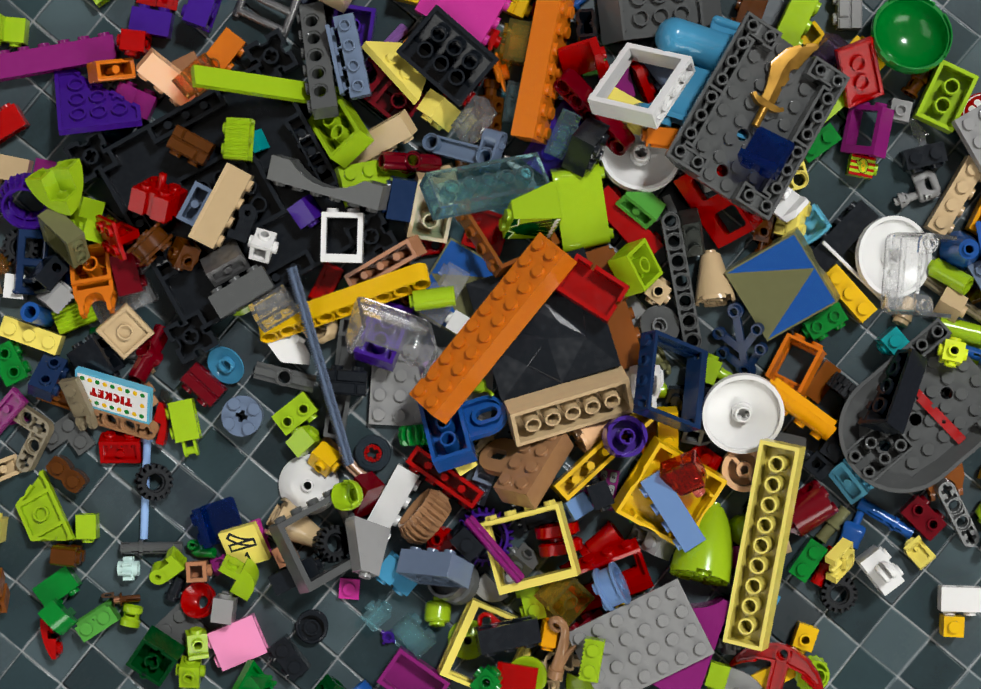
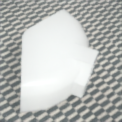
M298 334L267 343L281 362L310 365V354L305 345L306 339Z

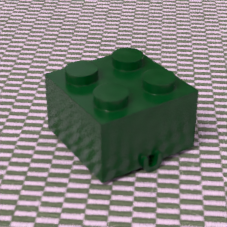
M152 625L126 665L139 673L141 679H148L160 687L186 647Z

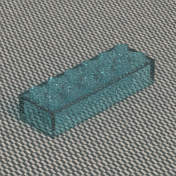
M538 152L426 172L419 186L431 217L435 221L507 207L511 200L550 181Z

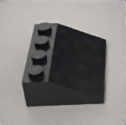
M437 4L396 51L458 107L463 105L499 61L497 56Z

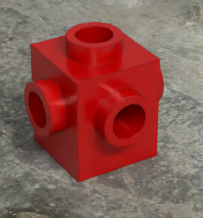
M441 526L427 541L426 547L437 549L439 552H444V549L454 551L456 548L447 537L451 529Z

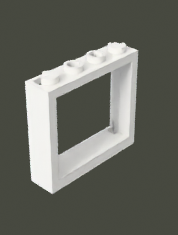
M627 42L587 99L592 114L657 129L696 72L692 56ZM632 61L674 70L649 108L607 99Z

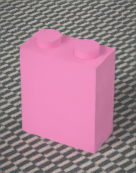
M255 613L237 619L231 625H223L207 633L208 647L210 649L213 648L216 655L214 656V661L218 668L221 667L222 671L269 652V646Z

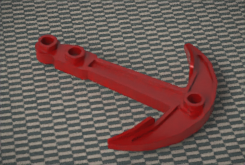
M769 642L768 649L762 652L745 648L729 664L733 667L740 663L756 662L759 659L770 661L771 668L766 689H783L789 668L802 674L801 678L813 689H824L819 672L810 659L795 647L785 643ZM782 650L787 651V657H784L782 655Z

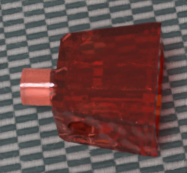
M695 449L660 463L659 477L678 495L684 496L691 492L697 498L704 495L707 473Z

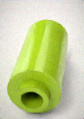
M940 258L931 260L927 267L930 277L962 295L967 294L974 283L973 276Z
M454 285L412 291V295H409L410 308L414 307L415 311L456 306Z

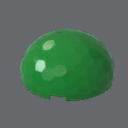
M888 0L877 10L871 24V37L874 40L876 54L885 65L903 74H919L935 68L946 58L952 45L953 31L948 16L935 5V2L932 0Z

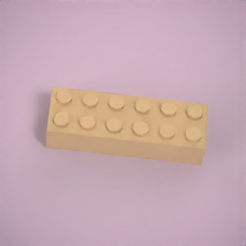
M622 366L504 401L510 432L517 447L632 413L634 406L630 380Z

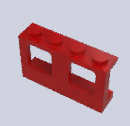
M719 165L717 167V174L723 177L726 169L723 165ZM682 173L673 181L689 206L698 209L701 223L718 249L755 230L763 222L761 217L742 210L719 194H715L707 199L694 178L686 173ZM730 205H734L744 219L745 225L730 233L717 213Z
M636 537L578 559L582 574L596 568L601 570L608 567L610 562L633 554L636 566L622 571L630 595L654 587ZM568 561L564 565L559 566V568H568L571 567L570 561ZM565 582L570 596L573 597L571 599L577 615L602 606L600 596L596 595L593 591V583L580 587L582 589H579L575 584Z

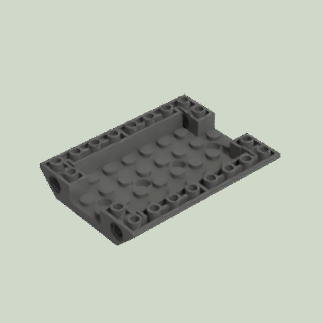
M747 11L666 151L665 156L676 168L742 210L765 220H770L850 77L818 56L809 57L798 70L793 69L790 71V80L785 86L781 87L782 90L775 105L779 108L783 107L784 112L770 113L767 111L760 127L752 126L751 124L760 106L753 102L750 93L754 91L758 95L763 93L770 69V62L782 51L793 47V45L781 38L783 33L750 11ZM740 129L746 132V139L744 141L739 140L737 137ZM719 165H723L726 169L723 177L717 174V167Z

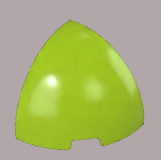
M80 158L59 161L55 167L49 169L41 168L25 179L30 191L46 207L57 213L70 216L76 211L82 197L84 184Z

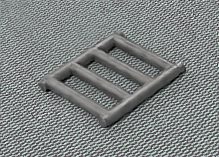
M237 0L233 16H242L272 31L279 28L285 39L290 32L301 0H292L289 8L274 0H255L287 15L283 26L244 9L246 0Z

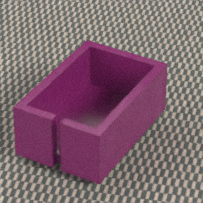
M401 645L378 677L377 683L386 689H447L451 679L439 675L434 667Z

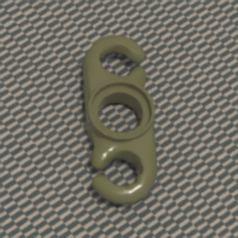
M657 346L655 365H660L662 370H666L665 374L670 375V363L662 348Z

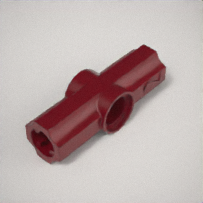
M382 151L378 159V167L381 170L400 171L403 174H411L412 172L438 174L442 166L439 155L419 154L417 151H409L408 153Z
M155 324L153 328L154 334L137 348L136 354L138 358L128 377L131 381L144 385L153 367L158 366L163 360L162 350L168 341V337L163 330L165 326Z

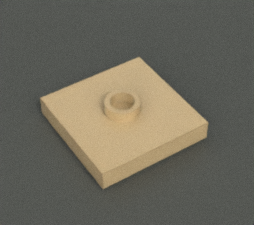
M127 302L96 328V332L123 360L154 334L152 328Z

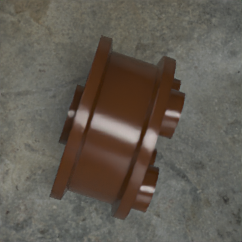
M157 222L151 229L145 230L135 240L136 243L126 251L127 254L132 253L139 261L138 265L140 267L143 264L146 266L150 265L157 257L155 253L159 250L165 251L172 243L170 239L174 235L172 233L168 235L160 226V222Z

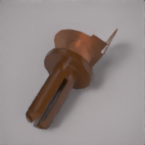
M114 592L101 594L102 598L113 597L114 608L115 604H120L123 607V603L141 601L140 594L122 596V592H120V596H114Z

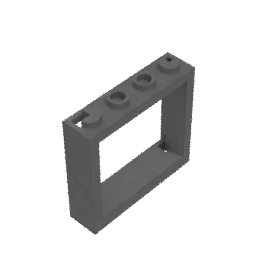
M332 489L323 492V497L320 499L315 497L307 501V506L303 508L299 506L290 511L291 515L287 517L282 515L274 520L275 524L268 527L300 594L309 593L351 569L349 556L309 579L285 527L332 502ZM338 510L344 525L346 518L355 516L352 510Z

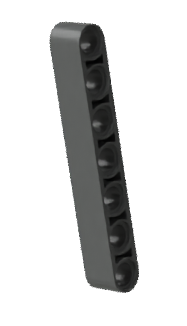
M667 210L660 216V225L677 317L680 323L681 339L686 342L689 336L694 335L697 337V341L692 345L700 347L702 338L679 216L674 211ZM668 215L675 217V222L672 225H665L664 220ZM670 236H678L679 241L676 245H669L668 239ZM674 256H682L680 265L672 264ZM680 275L686 277V282L683 285L675 283L676 278ZM682 296H689L690 301L688 304L681 305L679 303V299ZM687 315L693 316V322L689 325L683 324V319Z

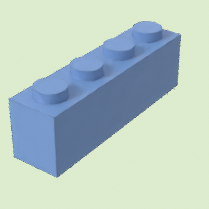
M662 469L657 470L640 481L642 485L639 487L645 498L650 497L653 502L650 507L656 516L660 514L664 519L661 524L667 533H673L675 539L672 541L678 550L683 549L686 553L706 540Z

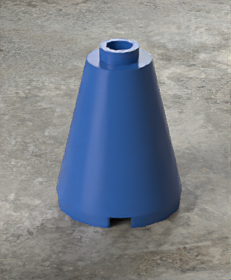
M954 231L942 240L939 246V255L942 260L965 271L967 266L978 261L980 248L977 239L971 233Z

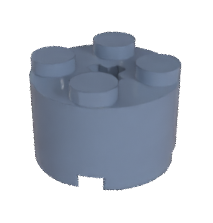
M249 395L231 398L225 403L221 412L223 427L229 433L240 437L251 435L259 430L265 418L260 402ZM244 410L248 418L241 421V417L238 414Z

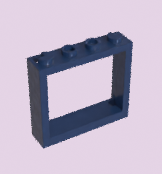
M658 330L641 333L633 412L683 432L701 430L708 351ZM657 346L687 358L681 418L651 406Z

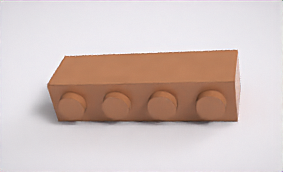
M417 234L344 275V278L350 287L398 270L426 254L427 251Z

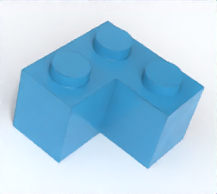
M391 550L382 562L379 576L375 578L383 585L387 583L390 586L392 584L394 586L392 589L398 595L402 596L404 594L407 597L417 583L396 573L399 555Z

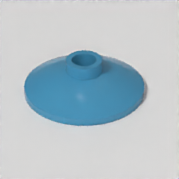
M220 346L214 348L209 353L207 358L208 368L211 374L220 382L234 384L243 377L244 365L240 356L228 347Z

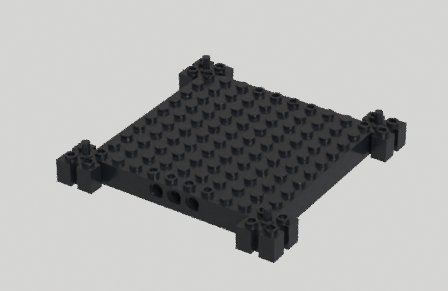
M279 28L265 35L267 42L260 44L256 40L243 47L247 57L253 64L252 67L243 72L284 78L280 71L284 70L286 74H289L301 67L292 50L287 52L284 50L289 44ZM210 89L112 145L104 131H96L84 136L87 140L86 143L82 144V142L76 140L63 148L68 159L80 158L83 168V185L88 186L99 180L102 176L128 225L139 229L140 235L145 230L151 229L157 221L150 219V216L146 214L140 215L128 210L132 187L151 176H158L160 172L166 173V184H179L181 188L188 190L187 196L195 181L213 190L227 162L254 176L252 181L255 183L249 193L246 191L242 198L245 200L243 205L251 204L258 211V218L251 235L255 234L257 228L277 233L276 242H279L276 254L272 253L269 264L248 259L250 247L239 241L237 243L251 267L256 264L258 267L264 266L276 288L224 319H220L208 299L212 295L210 291L217 287H214L200 262V259L216 250L188 237L193 226L174 216L172 220L160 225L168 235L172 233L174 236L170 239L172 241L171 245L165 251L159 250L155 253L157 257L151 263V266L182 322L175 321L163 328L170 343L178 342L180 347L175 352L182 364H188L200 357L198 353L200 349H203L205 353L222 345L215 331H207L208 328L291 283L290 277H288L290 275H287L289 273L286 270L287 268L297 266L298 273L302 277L327 263L320 262L321 217L318 218L320 222L312 228L306 226L300 229L287 210L297 201L310 194V191H295L291 189L292 186L285 185V187L273 184L274 181L267 179L271 155L281 154L299 159L312 176L321 182L339 187L335 169L298 102ZM226 117L254 119L255 130H263L270 148L257 153L253 152L252 161L224 159L221 154V145L225 143V134H223L222 126L226 122ZM177 124L216 145L205 167L199 165L197 168L187 163L189 158L183 155L178 158L169 153L170 148L166 147V144ZM322 195V197L313 196L323 212H327V208H339V212H347V209H356L351 206L345 208L342 200L341 202H333L328 200L329 197ZM238 210L233 215L235 221L230 229L235 230L240 218ZM381 210L378 213L371 212L365 216L367 222L364 223L362 264L378 256L376 251L383 249L385 252L399 243L392 230L385 232L383 226L387 225L388 222ZM328 218L327 254H343L357 246L358 218ZM228 228L223 234V236H225V240L221 247L234 240L226 236L229 230ZM176 236L193 240L201 248L198 262L194 265L192 271L176 270L166 258ZM245 270L238 274L240 278L246 275L247 271ZM229 280L220 284L219 286H222V288L226 287L230 284L228 282Z

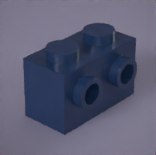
M390 176V180L386 181V184L391 185L386 210H381V212L384 213L386 219L410 222L417 181L415 179Z
M44 352L28 383V394L51 402L54 396L57 397L61 390L58 382L61 379L67 378L70 372L68 360Z

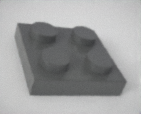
M181 602L155 626L185 647V630L196 626L205 628L206 632L210 630L200 619L187 616L181 608Z

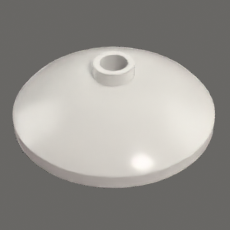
M310 454L290 460L282 469L278 485L281 498L286 497L297 507L301 506V508L307 506L306 502L315 497L320 499L323 497V492L332 489L335 484L339 483L337 472H331L327 477L316 472L307 463ZM305 482L311 483L310 489L304 487ZM332 502L326 504L325 506L317 509L316 511L308 515H314L325 511L332 505Z

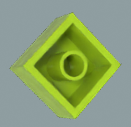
M645 238L625 244L607 261L614 276L630 286L625 297L645 292L663 274Z

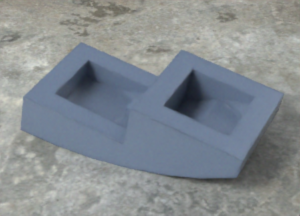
M479 462L472 482L486 491L477 505L484 508L495 476L487 474Z

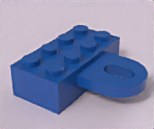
M485 395L465 401L447 424L432 416L418 403L432 463L438 473L478 461L473 441L496 434L504 427L507 421L505 405L495 396ZM491 410L497 411L496 416L482 421L477 420L478 416Z

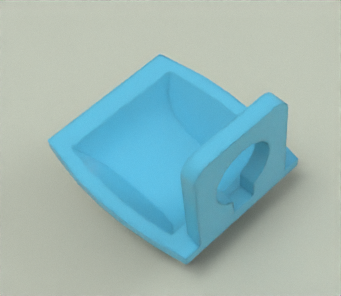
M815 203L812 204L811 214L809 217H806L805 221L806 233L804 238L808 244L819 239L832 227L820 207Z

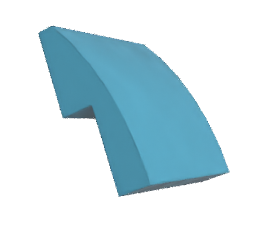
M845 458L838 462L828 474L851 505L874 488L852 470Z

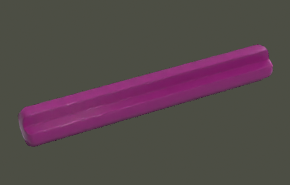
M472 515L468 517L464 524L515 583L523 580L524 574L477 519Z

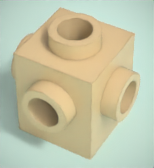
M661 276L643 293L646 296L644 300L652 306L656 304L661 306L662 303L666 305L673 296L670 293L673 289L669 287L671 283ZM657 287L662 289L661 295L655 294Z

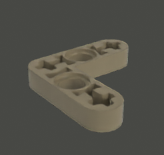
M26 405L13 420L30 431L16 459V467L21 472H29L36 468L54 432V424L50 419L29 405ZM26 412H29L32 416L30 423H27L24 419ZM45 424V426H44V428L46 429L45 432H42V431H43V428H42L40 425ZM33 440H36L39 444L37 451H34L31 447ZM24 459H28L27 463L29 464V466L25 467L26 463L24 462Z

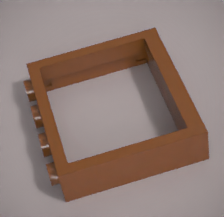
M519 177L458 201L453 210L455 219L460 222L466 236L471 239L477 253L482 256L488 270L492 272L495 278L506 274L519 257L502 263L469 211L506 195H510L513 200L528 193ZM555 232L551 238H548L558 247L561 244Z

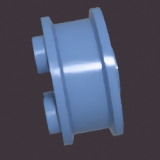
M610 562L608 567L601 570L598 568L593 569V573H591L594 580L592 588L594 593L600 596L605 611H613L615 606L622 603L630 604L631 595L628 585L615 562Z

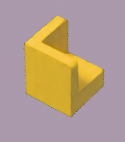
M815 20L805 36L802 35L800 38L804 40L802 43L804 46L808 43H816L819 48L829 41Z

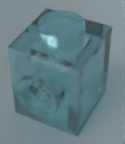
M380 599L376 602L372 600L364 607L366 611L361 614L360 618L375 632L392 617L393 613L391 610L393 608L386 600L383 602Z

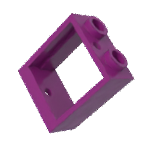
M864 102L849 108L840 152L849 155L853 153L885 159L895 110L887 108V104L875 102V105ZM863 112L877 113L871 146L856 145Z

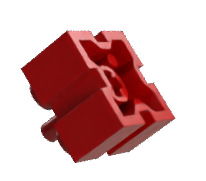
M160 172L158 176H151L132 187L128 210L140 215L146 214L150 216V219L165 224L172 220L173 216H177L187 197L188 190L181 188L176 183L166 184L167 174Z

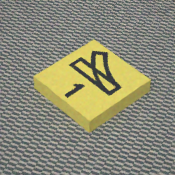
M256 521L221 530L218 533L226 554L237 558L243 563L246 562L247 558L251 559L255 564L271 558L270 551Z

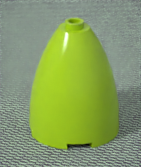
M714 502L700 522L699 529L706 540L686 553L683 549L678 550L676 547L670 566V574L687 581L691 579L703 582L705 585L727 586L728 583L730 584L733 568V541L724 508L720 507V503Z

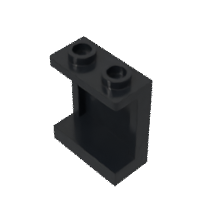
M558 477L554 478L551 485L558 479ZM549 487L538 507L543 506V502L555 499L556 502L562 500ZM511 504L512 509H517V512L524 511L523 507ZM556 510L517 519L516 522L519 529L523 528L524 532L532 528L556 521L558 517Z

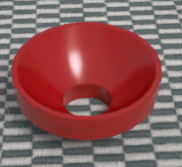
M193 582L182 593L181 608L191 618H204L212 611L213 598L216 596V593L205 582ZM207 597L208 604L201 608L199 606L200 599Z

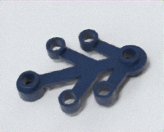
M736 301L727 308V313L733 320L736 339L729 335L725 328L721 326L716 327L712 335L717 340L722 339L739 353V359L731 354L726 346L719 347L716 350V356L719 359H726L735 366L736 373H745L743 368H746L748 373L756 374L755 364L768 351V346L764 342L758 343L754 347V353L749 359L747 351L756 338L764 332L765 328L762 323H755L751 326V332L745 339L741 320L745 313V306L741 302ZM732 308L737 310V314L732 312ZM755 326L760 328V332L755 330ZM717 330L721 331L722 336L717 334ZM762 346L764 352H760L758 347ZM720 350L725 351V356L721 355Z

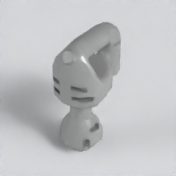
M930 170L911 175L915 192L909 194L897 193V198H894L893 201L895 206L900 205L902 209L908 206L911 201L917 199L920 203H924L939 197L941 187L937 176ZM926 178H929L933 190L926 188Z

